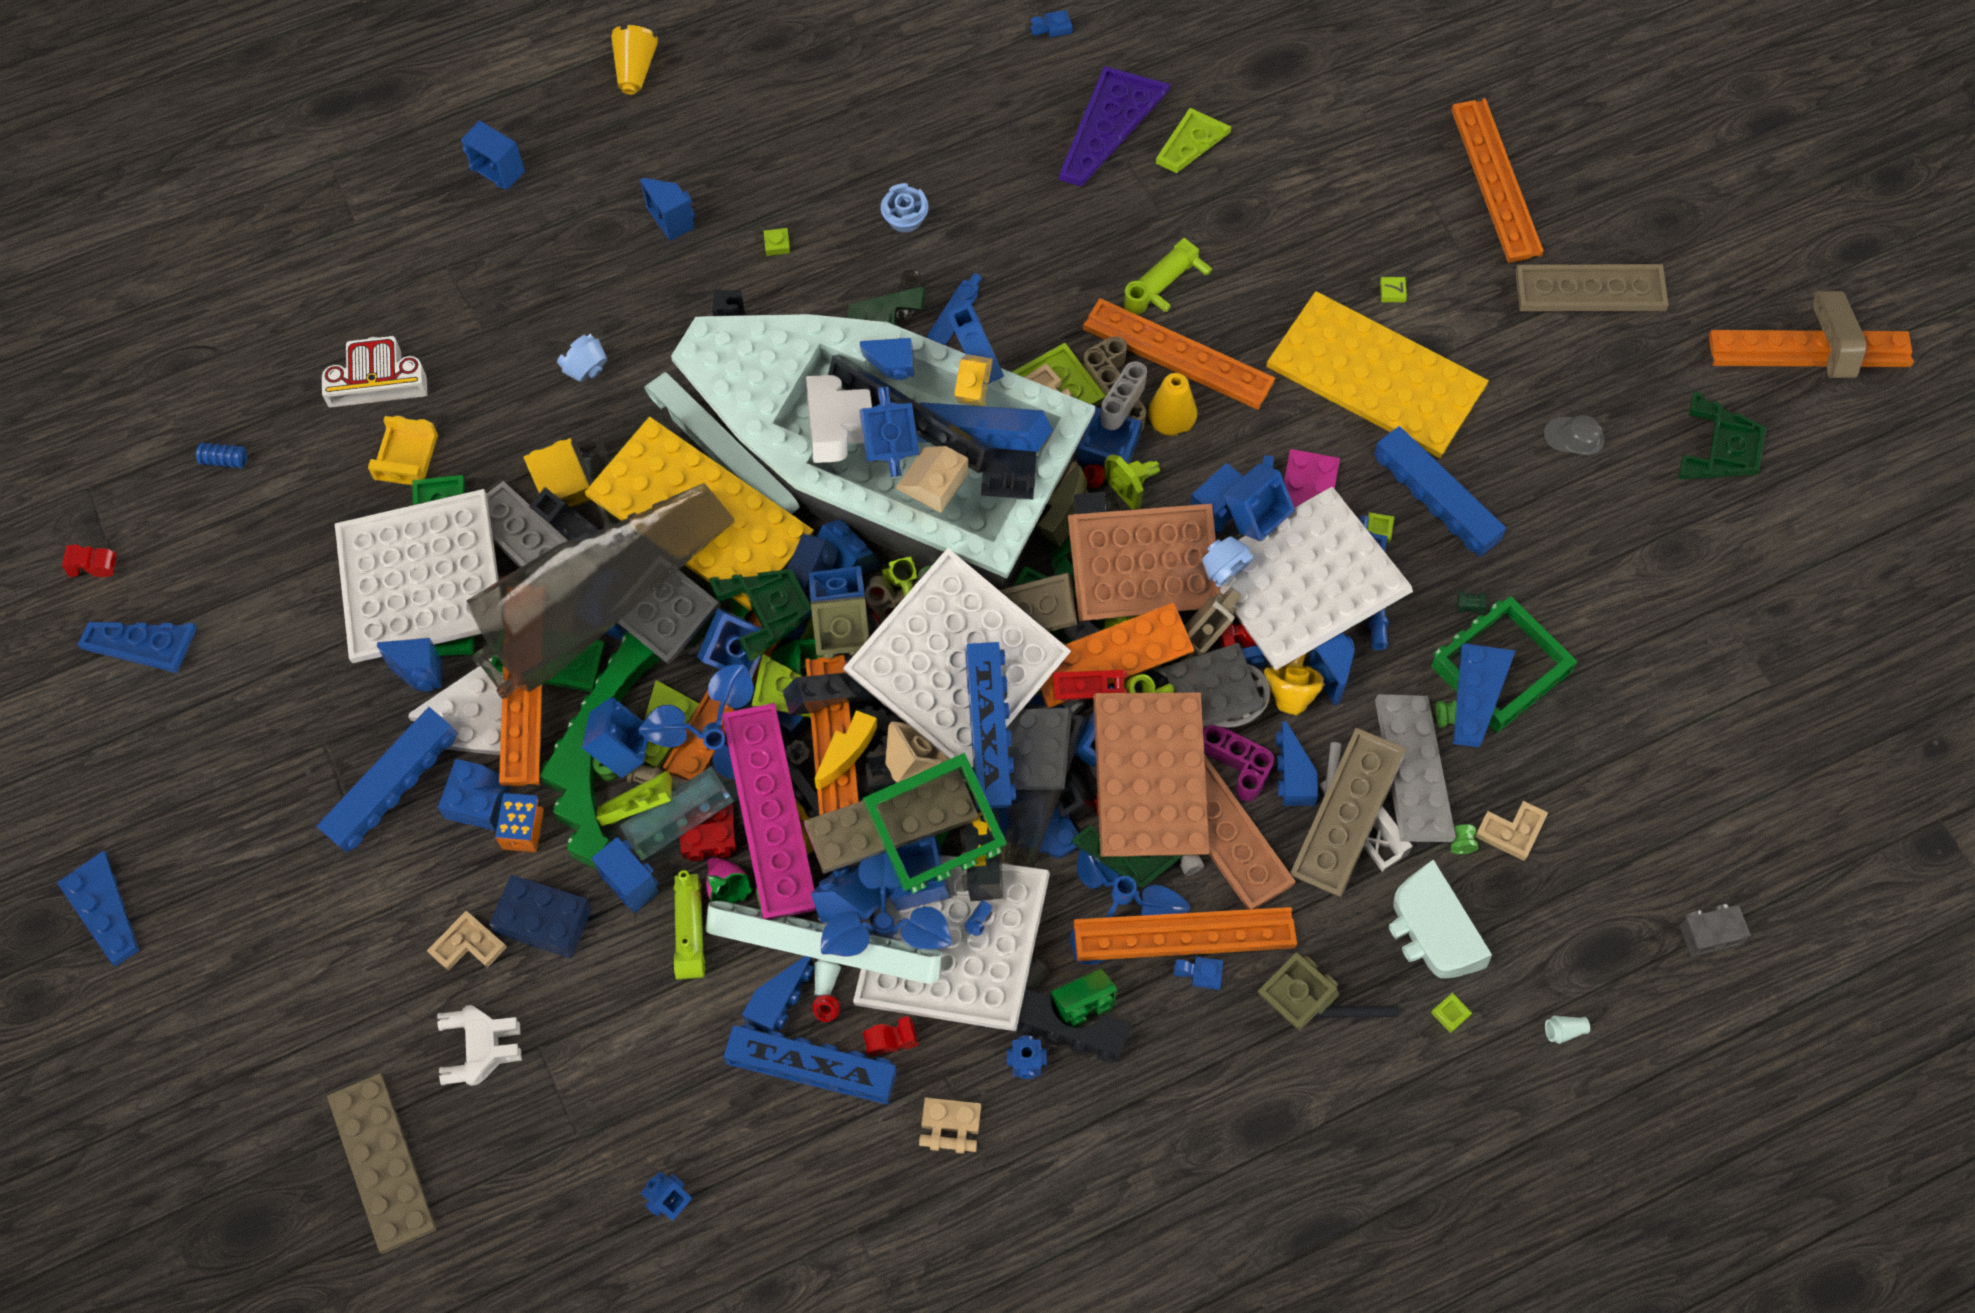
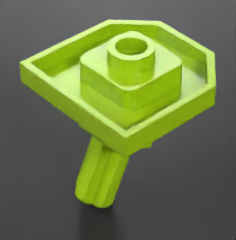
M1113 454L1105 460V481L1131 510L1140 509L1144 490L1142 484L1146 478L1157 475L1160 472L1159 463L1157 461H1150L1141 464L1139 461L1127 464L1121 456Z

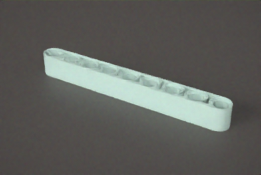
M666 372L644 387L652 401L713 461L790 514L799 509V505L793 495Z
M712 901L708 904L706 932L709 934L922 983H936L939 978L942 953L937 949H917L902 941L869 934L870 940L867 948L858 955L850 957L831 954L823 955L821 953V937L827 924L791 916L766 920L763 919L762 910L724 901Z

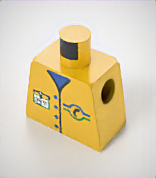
M969 354L961 358L954 393L958 403L985 406L993 359Z

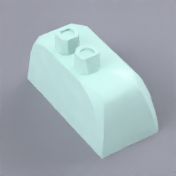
M1432 860L1410 876L1397 889L1393 907L1398 918L1389 924V930L1396 940L1408 934L1413 942L1402 947L1408 962L1423 958L1428 968L1439 978L1459 977L1487 968L1492 954L1435 861Z

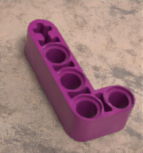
M1215 725L1203 727L1204 754L1240 771L1236 794L1241 800L1246 802L1255 800L1270 776L1274 762L1272 752L1224 727ZM1215 737L1219 742L1213 744L1207 738ZM1239 749L1243 754L1234 755L1230 750ZM1261 760L1264 761L1267 764V766L1259 767L1255 764V762ZM1250 782L1254 784L1255 788L1247 789L1243 786V783Z

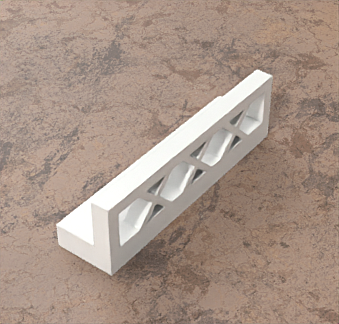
M1326 780L1319 784L1323 794H1325ZM1382 806L1373 825L1378 831L1377 838L1368 837L1364 848L1383 872L1407 857L1412 849V845L1409 841H1400L1398 826ZM1379 845L1390 847L1395 856L1384 862L1378 854Z

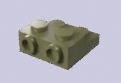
M865 596L811 602L817 656L822 655L823 658H834L840 653L855 655L869 639Z
M1296 952L1258 990V993L1300 1031L1317 1013L1320 1015L1339 996L1336 988L1338 984L1330 975L1325 974L1323 976L1316 970L1318 966L1308 956L1303 958Z

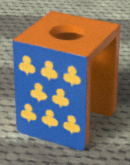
M510 793L503 795L495 836L502 850L537 852L544 815L543 807L537 806V796Z

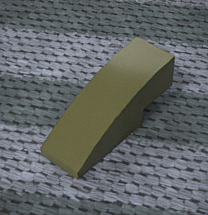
M1078 465L1072 469L1052 493L1047 502L1049 511L1038 523L1044 538L1061 547L1070 534L1068 516L1075 515L1074 494H1085L1087 491L1088 481Z

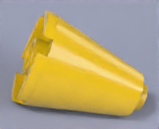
M627 25V29L620 30L621 26L612 30L611 35L617 83L623 93L633 95L642 88L658 44L657 35L653 37V32L644 27Z
M1172 373L1166 376L1148 407V419L1152 423V427L1161 434L1177 436L1178 433L1190 431L1194 426L1197 418V407L1187 378L1182 374Z

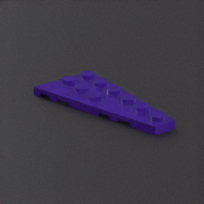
M1104 66L1059 174V180L1082 187L1170 91V84Z

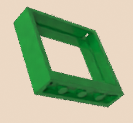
M1512 596L1504 602L1502 600L1497 601L1490 608V613L1485 617L1483 615L1478 616L1472 622V627L1466 632L1461 630L1454 636L1453 642L1449 646L1442 645L1434 653L1435 658L1431 666L1457 693L1459 669L1449 659L1461 650L1463 643H1470L1505 614L1557 664L1500 711L1495 706L1488 725L1496 733H1499L1571 674L1578 662Z
M965 752L873 793L862 800L903 892L909 889L912 894L927 887L925 882L933 878L940 882L952 876L951 870L957 867H961L963 871L978 864L976 859L986 855L987 859H990L1002 853L1001 847L1007 844ZM961 769L994 841L909 879L877 806Z

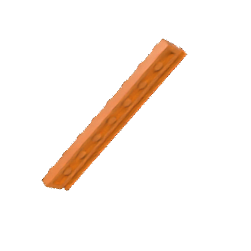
M1486 98L1479 102L1473 100L1453 104L1451 111L1508 263L1531 259L1533 256L1542 257L1543 248Z
M1099 298L1087 321L1083 324V330L1104 340L1113 336L1121 337L1127 344L1126 350L1259 410L1275 382V377L1101 298Z
M1711 330L1709 334L1713 366H1827L1831 351L1823 331ZM1862 331L1866 340V351L1861 367H1911L1914 363V359L1911 357L1912 347L1909 331Z
M506 585L500 786L540 785L544 585Z
M753 611L748 621L762 626ZM782 639L763 652V654L772 658V652L777 650ZM761 659L752 677L754 688L757 683ZM707 690L688 724L699 731H703L707 724L716 722L721 701L711 699ZM725 704L723 713L732 712V708ZM722 717V724H721V726H722L723 729H724V735H725V738H726V732H725V727H724V722H723V717ZM685 729L687 733L686 741L673 748L663 765V770L674 774L675 777L699 784L713 761V755L716 750L707 748L703 743V738L699 739L695 733Z
M844 655L834 658L820 657L816 660L806 659L807 676L846 673L843 670L845 667ZM849 702L832 704L814 713H810L816 774L835 731L844 734L848 731L851 724ZM855 762L834 782L821 790L817 788L820 815L859 802Z
M1292 907L1074 919L1073 927L1075 931L1077 961L1293 949L1297 946V940L1291 913Z

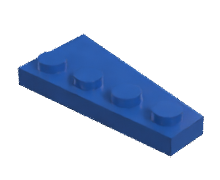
M88 622L78 646L82 650L177 673L197 630V626L194 623H185V625H173V623H161V625H147V623L123 625L119 622Z
M1462 644L1453 744L1480 748L1515 650Z
M102 851L57 882L115 967L139 951L130 920L127 918L124 909L123 899L116 885L115 875L111 870L109 856L105 851Z

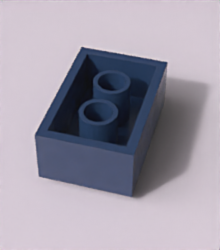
M511 874L489 925L497 935L572 959L592 908L586 898Z

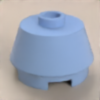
M906 183L892 186L881 202L883 217L893 229L899 232L906 233L916 230L928 212V201L922 190L919 189L918 191L915 188L908 187Z
M589 334L588 336L583 335L570 345L572 348L567 352V356L565 357L561 354L557 360L564 374L579 382H584L589 378H595L601 373L607 357L599 339H595Z
M1232 536L1222 542L1218 539L1207 548L1209 552L1202 559L1209 581L1213 580L1220 587L1227 583L1228 579L1235 574L1240 573L1253 561L1254 557L1249 552L1250 547Z

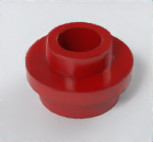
M1092 464L1086 466L1083 470L1088 481V488L1096 489L1101 486L1105 479L1103 466Z
M824 994L814 1000L812 1010L818 1020L829 1022L839 1015L840 1003L835 997ZM823 1005H828L831 1008H824Z

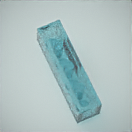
M711 766L672 791L670 802L642 811L622 823L620 827L641 860H644L728 806L734 800Z

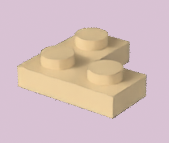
M1523 801L1512 823L1487 811L1475 837L1525 861L1548 812Z
M465 911L427 952L449 971L467 951L488 968L507 947L470 913Z

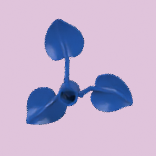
M731 664L721 668L712 676L708 685V694L711 699L721 701L716 722L707 724L703 731H699L692 725L684 723L685 714L680 708L674 705H661L655 708L640 725L639 733L654 744L663 747H676L686 741L687 733L685 729H689L699 739L703 738V743L707 748L716 750L713 755V765L716 771L726 778L735 780L728 742L725 740L724 729L721 726L722 714L725 704L731 708H740L747 705L751 700L754 687L747 666L744 664Z
M1080 850L1077 859V874L1081 882L1091 889H1097L1103 884L1106 887L1113 886L1111 896L1114 902L1106 918L1113 916L1119 904H1128L1133 898L1139 906H1143L1141 916L1187 913L1190 910V905L1183 897L1169 888L1159 885L1146 887L1142 892L1141 900L1139 891H1136L1134 879L1129 876L1119 877L1114 871L1083 850ZM1073 928L1070 936V944L1074 954V958L1077 961L1074 936L1075 931ZM1088 960L1077 962L1085 965H1093L1101 963L1105 960Z
M886 853L862 860L858 870L860 881L867 888L878 889L881 887V913L873 918L872 926L867 922L860 924L859 917L853 912H843L830 919L821 937V953L823 955L831 954L843 957L862 953L869 944V934L892 939L894 934H898V930L903 927L901 937L911 947L935 950L952 945L947 921L944 915L933 907L917 908L911 913L910 919L904 918L895 926L893 917L886 913V887L896 889L900 887V883Z

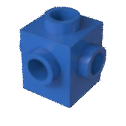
M1020 1036L1018 1040H1012V1049H1007V1066H1013V1076H1018L1022 1079L1041 1076V1066H1047L1046 1049H1041V1040H1035L1033 1036ZM1022 1054H1032L1028 1058L1022 1056Z
M660 1171L647 1182L645 1189L640 1193L648 1201L645 1206L658 1217L662 1213L672 1221L692 1199L682 1189L685 1184L673 1174L667 1177Z

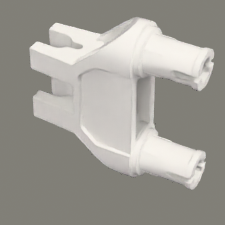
M466 1005L462 1011L438 1013L437 1019H440L438 1021L439 1031L464 1027L466 1034L467 1062L459 1066L440 1067L439 1073L442 1074L439 1076L441 1085L466 1082L470 1086L477 1085L499 1064L522 1061L521 1049L518 1048L517 1044L501 1046L498 1044V1037L520 1034V1023L517 1022L516 1017L492 1020L472 1005Z

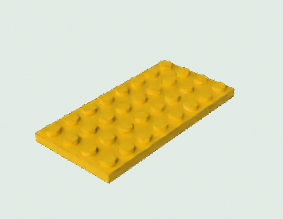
M1315 291L1273 352L1266 366L1389 432L1400 426L1425 451L1438 458L1442 457L1489 381Z
M650 416L585 491L586 496L708 582L709 578L719 577V580L731 579L732 575L742 574L743 577L758 576L759 572L785 570L792 559L802 534L811 536L814 534L812 528ZM745 593L731 597L751 611L753 609Z

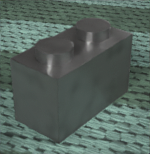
M1723 904L1713 908L1712 912L1703 913L1701 910L1691 912L1686 915V919L1680 925L1691 957L1742 945L1751 936L1739 905L1729 907L1728 904Z

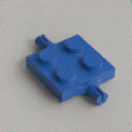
M889 387L878 388L880 404L875 407L859 410L867 462L879 460L889 462L891 477L902 476L899 460L905 457L920 455L912 403L897 404L890 402Z

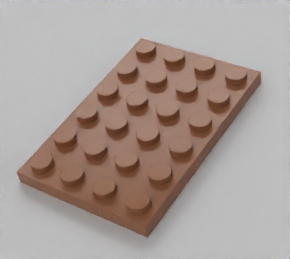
M1212 504L1068 516L1079 621L1142 615L1173 602L1177 611L1200 609L1211 595L1213 597L1218 593L1221 595V586L1218 587L1213 580L1209 581L1202 562L1203 557L1209 552L1207 548L1216 541Z
M1201 693L1094 694L1100 856L1208 855L1209 840Z

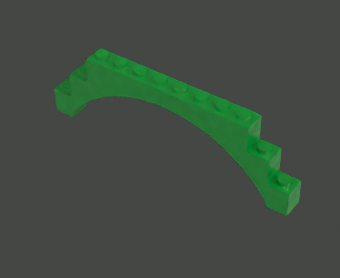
M732 598L719 602L721 604L719 609L749 620L754 611L753 609L751 611ZM717 610L689 643L706 637ZM628 631L622 638V645L619 650L611 655L604 674L601 673L597 677L594 690L584 698L579 714L570 720L568 731L564 738H560L554 747V754L549 761L544 762L540 770V778L544 786L563 794L554 804L553 812L558 822L577 830V833H572L567 843V849L571 857L596 870L597 868L592 857L607 846L610 841L603 836L599 822L596 819L593 756L582 749L589 713L610 697H613L620 703L629 689L643 674L661 660L659 656Z

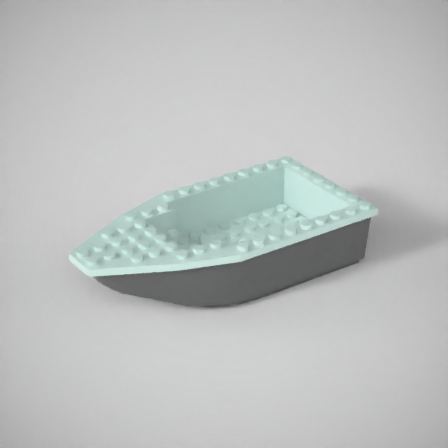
M810 314L706 316L694 318L671 356L672 361L734 435L745 445L751 455L793 495L800 508L828 523L841 519L858 537L905 557L911 556L912 560L926 566H932L945 550L949 548L959 558L969 562L970 567L996 589L1003 590L1008 588L1013 573L1020 560L1026 554L1039 529L1038 523L1049 510L1047 502L1050 496L1061 484L1071 463L1074 462L1082 436L1095 413V406L1001 368L1005 377L988 384L985 407L1043 410L1053 429L1037 452L1033 500L981 496L983 472L977 473L969 468V474L942 513L896 489V486L917 456L905 457L899 460L902 476L891 477L889 462L881 460L867 462L864 443L848 444V455L841 461L814 463L806 376L828 375L832 356L840 354L919 404L920 402L967 405L958 403L954 396L960 360L966 355L965 353L888 322ZM911 338L914 353V377H908L905 380L888 378L862 356L860 341ZM918 442L919 454L924 447L935 446L931 443Z

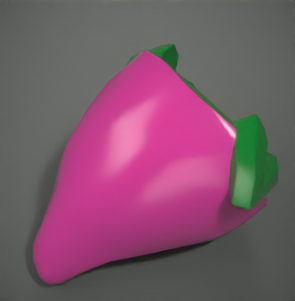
M710 858L708 860L706 885L707 894L711 902L724 901L734 904L739 900L747 899L748 895L753 892L754 889L751 887L749 877L739 866L725 859Z

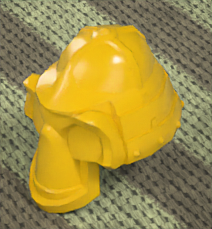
M1306 653L1277 670H1274L1273 667L1264 670V675L1269 682L1270 691L1275 697L1278 709L1295 716L1304 712L1307 706L1314 701L1323 686H1325L1324 678L1318 671L1310 666H1303Z

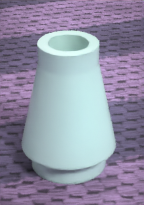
M822 959L814 962L815 996L831 995L841 969L839 963Z
M1552 1016L1551 1019L1546 1020L1545 1032L1549 1041L1560 1044L1582 1034H1588L1590 1032V1024L1586 1017Z

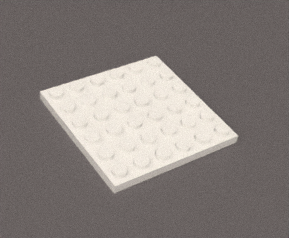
M1333 487L1295 507V511L1261 541L1248 536L1239 539L1238 541L1250 547L1249 552L1254 557L1253 561L1240 573L1238 572L1228 579L1229 581L1222 585L1220 590L1222 596L1230 587H1233L1240 593L1241 597L1234 605L1236 608L1234 614L1274 670L1281 668L1413 592L1410 583Z
M484 489L335 523L349 660L352 663L382 657L377 648V642L430 638L433 644H438L504 628L505 622L487 493Z
M947 548L846 664L843 670L949 759L965 752L973 768L965 661L966 644L999 642L1000 649L1005 651V665L1001 666L1002 676L1007 677V692H1003L1004 703L1009 704V719H1005L1006 728L1071 651Z
M942 855L944 863L956 858ZM999 863L1000 883L967 886V869L962 871L961 867H957L951 870L952 876L947 878L951 898L897 911L889 897L886 900V913L893 917L895 926L904 918L910 919L911 913L917 908L927 906L939 910L947 921L952 945L937 949L941 951L942 956L939 978L936 983H922L861 969L853 1000L855 1006L1016 1031L1048 885L1049 871ZM984 900L993 907L982 923L984 925V932L980 936L970 935L965 930V923L980 901ZM881 906L875 911L874 917L881 913ZM903 927L898 930V934H894L892 939L904 942L901 937Z

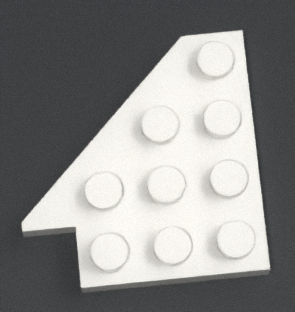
M491 658L410 712L408 717L411 721H416L430 707L459 733L454 743L447 748L448 750L500 755L503 676L490 674Z

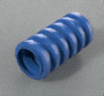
M202 442L197 447L196 459L200 465L206 463L209 466L214 464V466L221 465L222 467H227L229 465L231 468L236 466L237 468H243L246 464L247 452L244 446H239L238 448L235 445L230 447L229 445L222 446L221 444H216L214 446L213 443L206 444Z

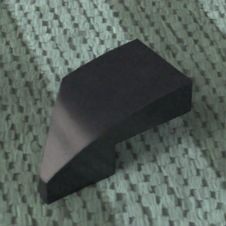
M883 736L880 740L881 744L866 756L867 763L865 768L870 793L878 792L896 784L885 764L888 736Z

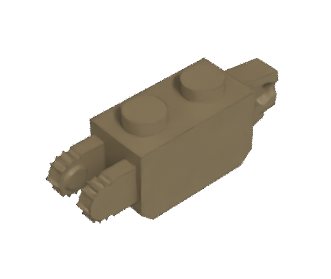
M1230 587L1223 596L1219 593L1215 597L1211 595L1184 626L1194 652L1181 657L1180 662L1193 658L1197 654H1204L1235 618L1233 613L1236 611L1234 605L1241 597L1240 593L1233 587Z

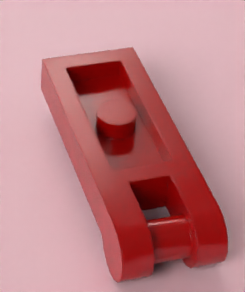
M1126 670L1052 673L1053 701L1094 699L1093 695L1096 693H1128L1124 683V679H1127ZM1107 680H1114V689H1108Z

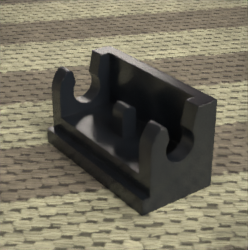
M714 290L713 316H746L742 291Z

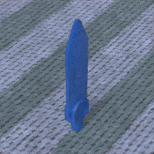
M973 273L969 281L963 280L961 285L958 286L930 330L928 339L942 345H946L955 331L947 313L969 302L973 304L979 293V286L977 285L982 279L980 275Z

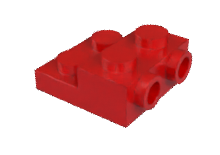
M732 800L710 802L714 810L708 812L712 813L687 829L685 828L684 831L681 826L679 827L681 854L684 860L701 861L704 857L710 856L727 858L731 854L737 853ZM696 804L679 806V815Z

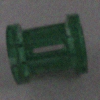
M1458 591L1456 601L1457 614H1462L1465 611L1478 612L1479 615H1484L1486 593L1467 594L1464 591Z

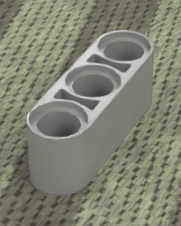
M1140 362L1128 363L1103 400L1100 423L1104 428L1109 430L1118 429L1143 393L1147 377V368L1144 364Z

